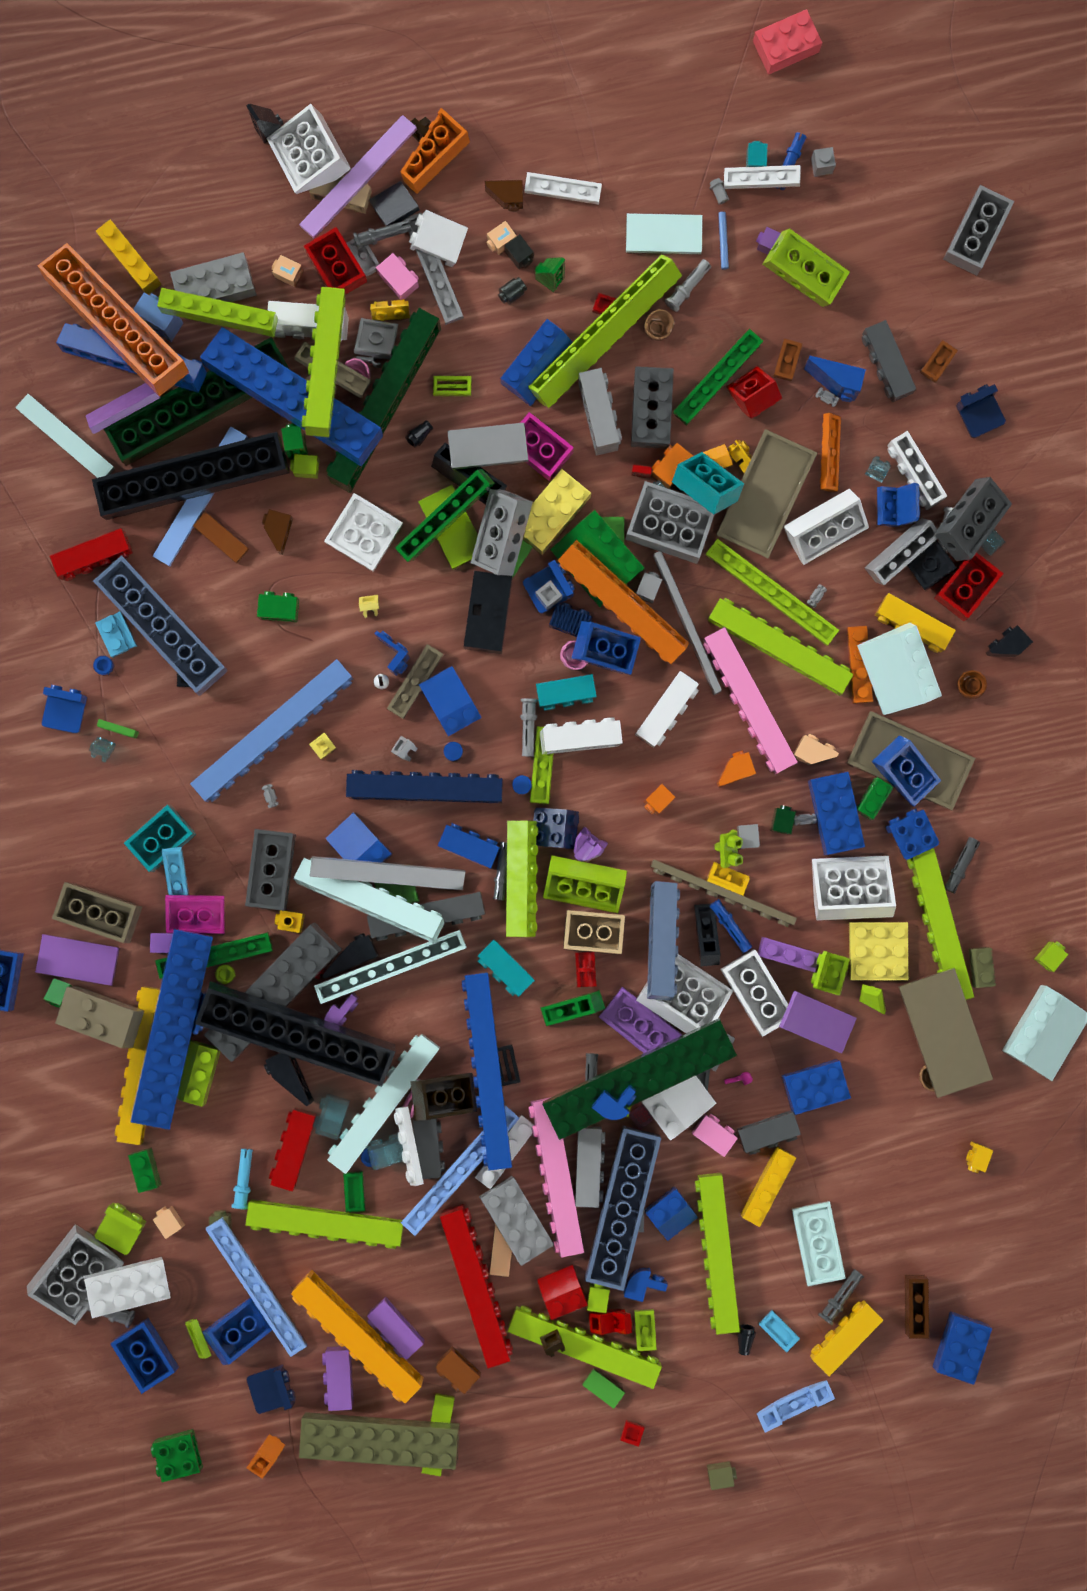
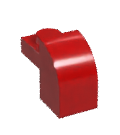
M607 1309L606 1313H589L591 1333L600 1335L612 1332L621 1334L632 1333L631 1313L625 1312V1309Z

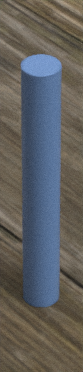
M719 212L721 269L726 270L729 269L726 212Z

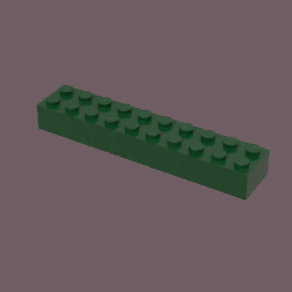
M418 308L417 312L412 313L409 319L410 325L402 331L399 345L393 347L390 361H386L381 370L383 374L380 379L377 378L372 386V389H374L372 394L367 395L363 402L364 408L362 412H358L381 427L383 434L441 331L439 318L421 308ZM374 450L362 466L336 451L335 455L337 457L335 461L330 462L326 470L330 482L351 494Z
M272 337L253 346L289 369ZM209 370L199 392L178 387L161 396L156 401L104 428V431L121 462L128 466L253 397Z
M718 1018L543 1101L542 1105L558 1139L561 1140L605 1119L592 1108V1105L604 1090L618 1099L630 1084L636 1089L634 1094L636 1098L630 1105H625L628 1108L736 1057L737 1054L721 1020Z

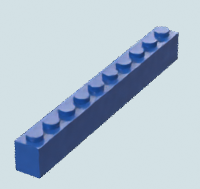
M489 974L465 975V980H462L463 992L467 991V999H464L465 1011H469L470 1018L466 1019L467 1029L472 1032V1038H469L470 1050L474 1049L475 1056L471 1057L472 1069H476L477 1076L473 1077L474 1086L479 1089V1096H476L477 1108H481L482 1115L478 1116L479 1127H483L484 1135H481L482 1147H486V1155H483L484 1167L488 1166V1171L512 1168Z

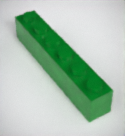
M483 469L476 470L395 547L396 550L407 562L414 561L480 499L495 482Z

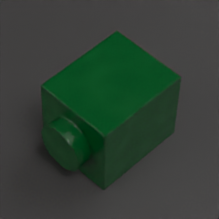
M780 805V808H775L770 831L791 835L796 814L795 811H791L792 807Z

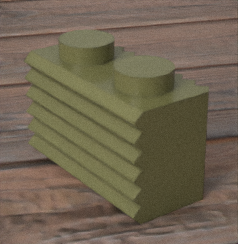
M992 948L969 949L972 985L975 988L993 987L996 985L994 983L996 976H994L995 972L993 971Z

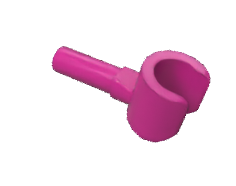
M744 1072L737 1077L725 1079V1084L742 1080L743 1084L747 1085L753 1081V1078L749 1072Z

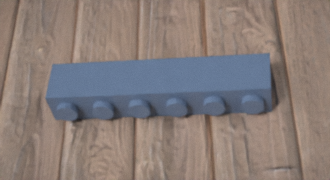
M655 881L651 885L647 999L670 1001L677 994L675 976L678 973V965H675V957L678 956L676 938L679 936V927H676V920L679 919L680 910L677 908V901L680 899V890L677 889L678 883Z

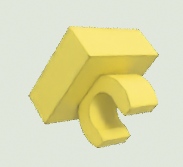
M378 595L359 597L360 611H363L365 618L367 617L368 610H373L374 615H378Z
M325 733L309 744L321 760L336 749Z

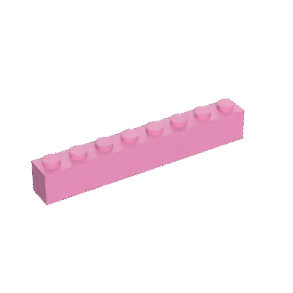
M725 627L705 637L703 640L704 644H702L706 654L710 653L713 660L711 663L716 671H720L722 675L720 678L725 688H729L731 692L729 696L733 704H737L740 708L738 713L743 722L747 721L749 725L747 729L750 736L756 738L758 745H756L758 751L767 758L766 765L769 771H774L777 774L796 764L795 756Z
M545 1098L530 1101L531 1106L528 1107L530 1118L534 1120L532 1133L534 1137H537L538 1145H535L537 1157L540 1156L541 1158L539 1171L545 1180V1183L542 1184L544 1195L548 1196L546 1209L548 1215L551 1214L552 1222H549L552 1234H555L556 1241H553L555 1253H558L562 1258L584 1253L564 1141L563 1139H558L542 1105L543 1101L549 1099Z

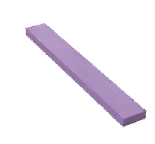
M402 115L299 224L300 227L315 239L416 132L417 127Z

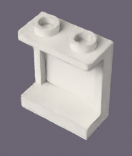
M425 210L422 215H418L415 225L418 228L410 237L409 243H412L410 249L413 251L418 249L446 261L445 265L453 267L457 262L468 228Z

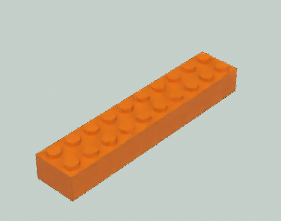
M68 243L37 266L44 279L159 397L189 373L184 360Z

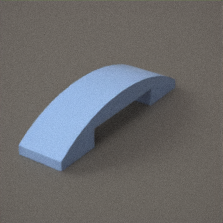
M827 1380L782 1397L759 1411L757 1416L764 1432H768L782 1425L783 1421L814 1406L819 1407L835 1398Z

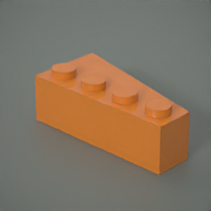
M442 108L438 111L436 119L431 122L426 135L419 141V146L415 152L413 151L401 170L404 183L416 194L470 143L468 132Z

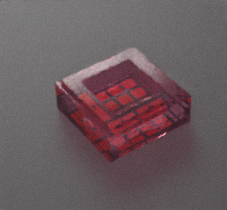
M643 1103L629 1113V1116L640 1130L654 1120Z

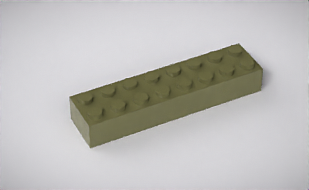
M305 1412L301 1419L299 1458L455 1470L458 1463L460 1424Z

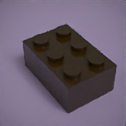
M460 1073L410 1081L415 1121L477 1112L472 1073Z

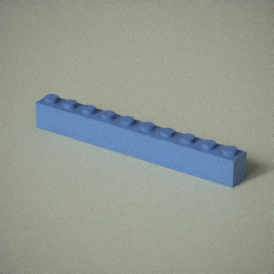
M336 659L191 782V786L204 801H215L221 795L219 792L224 788L227 790L235 784L234 780L239 775L241 777L246 775L250 771L249 767L255 763L257 765L265 758L263 755L266 752L274 751L279 746V741L283 738L285 740L294 733L292 730L297 726L302 727L308 722L307 718L312 713L314 715L319 713L323 709L322 705L326 701L329 703L338 696L336 693L341 689H347L352 684L351 680L354 678Z

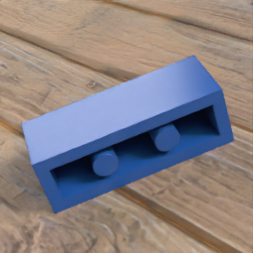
M453 823L451 826L446 825L438 847L490 869L492 868L500 849L497 846L498 842L489 838L486 841L479 839L480 835L469 831L467 834L461 831L463 827Z

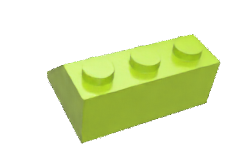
M190 1040L177 1099L201 1107L206 1105L221 1052L215 1046Z

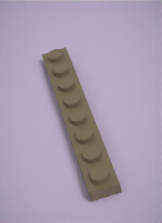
M653 860L650 867L654 868L653 872L661 876H664V873L671 875V880L682 883V880L689 883L688 887L698 891L700 888L707 890L706 894L715 898L718 895L725 897V902L735 905L736 902L742 904V909L753 912V910L761 912V917L769 920L771 917L778 919L777 923L783 926L795 925L797 918L657 860Z

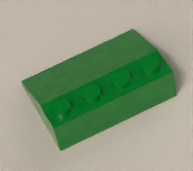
M595 510L550 549L556 558L559 559L577 539L625 584H628L644 569L643 565ZM580 584L600 608L603 602L598 597L592 596L584 584Z

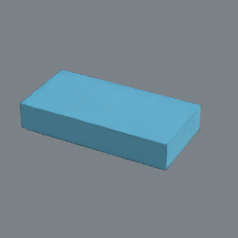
M773 1310L758 1323L786 1353L800 1340L799 1336Z

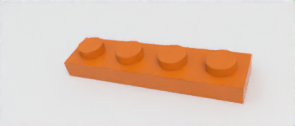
M832 413L823 414L820 489L838 492L841 417Z
M867 626L848 627L850 672L853 673L851 678L853 704L873 702L872 684L857 645L868 641Z

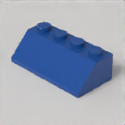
M546 319L500 378L501 384L531 407L537 399L528 386L573 342L562 329Z

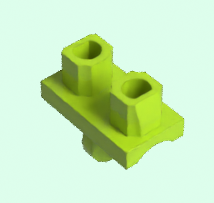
M736 830L721 834L720 842L714 845V849L720 852L722 868L738 866L743 863V856L738 854V849L743 845V839L738 837Z

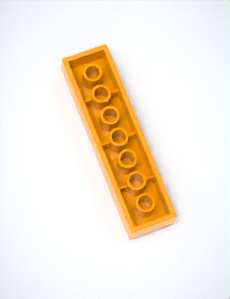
M313 1270L297 1284L291 1293L293 1301L299 1306L303 1305L307 1309V1314L312 1319H317L325 1332H331L336 1337L335 1341L341 1347L345 1346L350 1351L349 1354L356 1361L360 1360L364 1364V1369L369 1374H374L379 1378V1384L384 1388L388 1387L393 1392L392 1396L398 1402L402 1401L406 1404L422 1387L424 1377L406 1359L400 1358L395 1353L394 1348L389 1343H386L381 1335Z

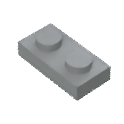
M354 239L346 243L366 277L377 271L376 267L379 265V262L369 245L363 246L358 250Z

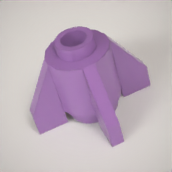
M583 827L576 837L573 850L575 853L574 857L578 861L589 862L599 857L608 843L599 840L591 834L587 827Z

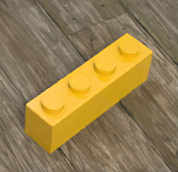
M111 219L96 230L100 239L143 292L149 295L162 285L158 277Z
M890 593L884 597L874 615L878 617L877 620L885 625L889 623L895 627L894 629L907 623L916 625L922 642L928 645V649L936 653L943 652L956 631Z
M776 1146L740 1214L742 1218L758 1227L761 1226L796 1160L794 1155Z
M864 1300L857 1302L852 1307V1312L848 1316L841 1318L838 1322L839 1326L834 1331L830 1330L825 1335V1340L821 1344L814 1346L811 1350V1359L830 1377L882 1323L883 1319Z

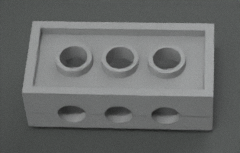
M490 489L471 563L496 575L513 576L533 502L506 490Z

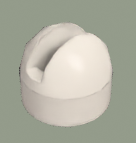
M378 674L374 678V685L378 689H386L389 685V678L385 674ZM379 677H382L384 686H380Z

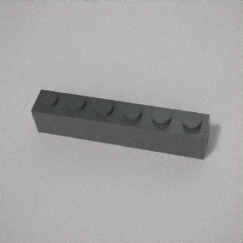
M481 892L420 904L426 911L431 912L433 910L440 913L444 923L451 922L452 925L461 924L463 919L470 918L471 921L482 919L481 915H485ZM367 915L371 938L376 937V941L388 939L387 935L394 933L395 937L407 935L405 930Z

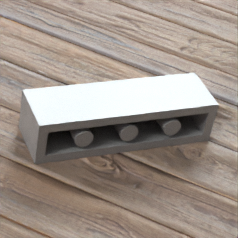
M920 518L864 568L875 582L885 585L938 539L934 535L937 528L931 520Z
M586 1127L578 1131L576 1207L599 1208V1202H603V1191H600V1183L604 1182V1171H600V1163H604L605 1153L601 1151V1144H605V1132H602L601 1127Z

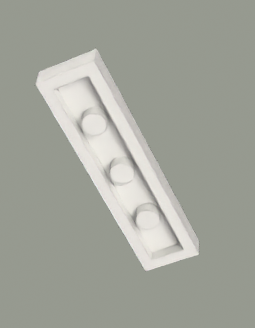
M801 166L725 168L724 189L800 187Z
M527 172L524 193L599 205L602 184Z
M395 1108L394 1119L400 1131L398 1132V1139L403 1146L402 1159L407 1166L406 1179L411 1186L422 1185L424 1183L409 1108Z
M523 1115L519 1117V1120L508 1132L511 1160L514 1159L532 1135V1126L534 1124ZM483 1165L475 1178L491 1189L505 1169L488 1171V1166L484 1167Z

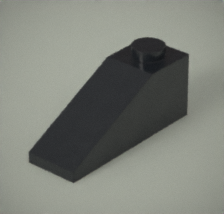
M248 104L246 106L253 126L265 144L268 142L267 137L283 125V121L278 114L275 115L269 108Z
M712 903L694 905L700 967L720 965L721 954L715 913L709 907Z
M364 933L355 936V941L345 948L322 975L323 979L379 956L371 936H365Z

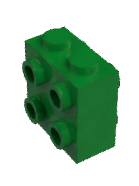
M194 1429L160 1437L152 1443L151 1454L153 1458H156V1474L161 1478L162 1483L200 1473L203 1464Z

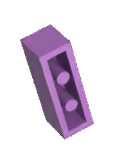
M765 937L761 938L757 952L760 957L811 972L816 971V963L819 953Z
M387 1297L382 1299L368 1312V1323L374 1329H379L383 1340L386 1343L390 1342L395 1347L394 1351L400 1358L404 1357L407 1360L424 1344V1338Z
M345 1346L327 1347L325 1353L322 1354V1363L326 1365L323 1382L324 1385H327L324 1402L325 1405H328V1411L352 1410L354 1405L351 1355Z

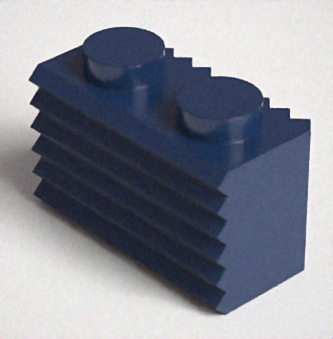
M562 602L561 605H556L549 627L577 637L581 621L591 622L593 616H590V612L579 609L577 611L572 609V605Z

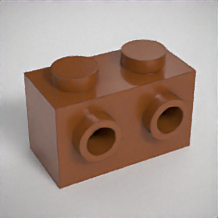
M453 1346L436 1363V1372L443 1379L447 1378L451 1382L452 1388L458 1393L461 1391L465 1394L481 1375V1372Z

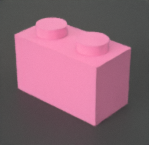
M392 253L376 267L377 274L400 300L406 299L419 287L417 281L419 278L413 270L409 272L405 267V261L400 256L396 257Z
M704 1114L691 1133L725 1157L738 1139L734 1135L736 1131L728 1125L724 1128L719 1124L720 1120L713 1114L709 1116Z

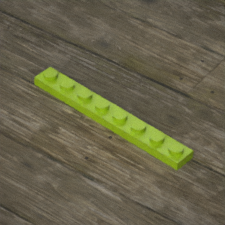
M719 539L714 542L705 554L826 646L829 645L838 633L839 629Z

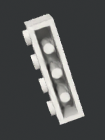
M906 431L891 440L887 445L888 453L898 462L897 467L902 475L905 474L908 484H919V504L928 510L943 501L947 494L909 432Z
M680 671L635 735L653 748L656 744L660 746L666 738L663 735L667 729L671 731L677 723L674 720L677 714L682 715L688 707L685 704L689 698L693 700L698 693L697 686L699 684Z

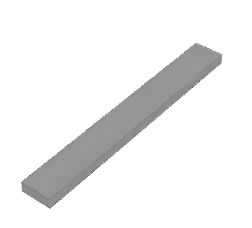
M661 551L656 552L653 558L713 695L721 692V686Z
M312 856L309 875L310 877L463 890L465 870Z

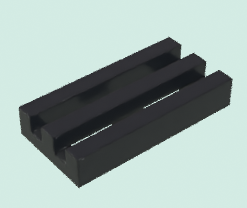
M513 1045L498 1047V1052L502 1051L508 1081H505L499 1057L502 1086L520 1083ZM508 1049L510 1051L514 1073L516 1079L512 1080L509 1062L506 1054V1050Z

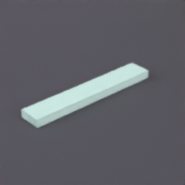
M29 394L16 406L17 410L97 478L107 476L115 469Z

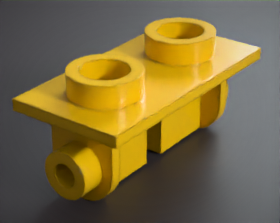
M405 299L391 301L392 306H388V301H375L370 307L372 320L384 321L410 318L409 301H405Z
M735 440L737 445L735 446L733 443L728 447L729 454L736 463L743 459L744 462L739 467L745 474L752 455L749 453L750 448L745 441Z

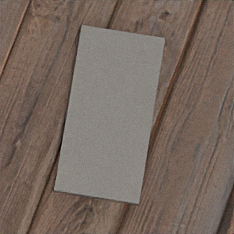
M524 423L448 431L452 470L528 462Z

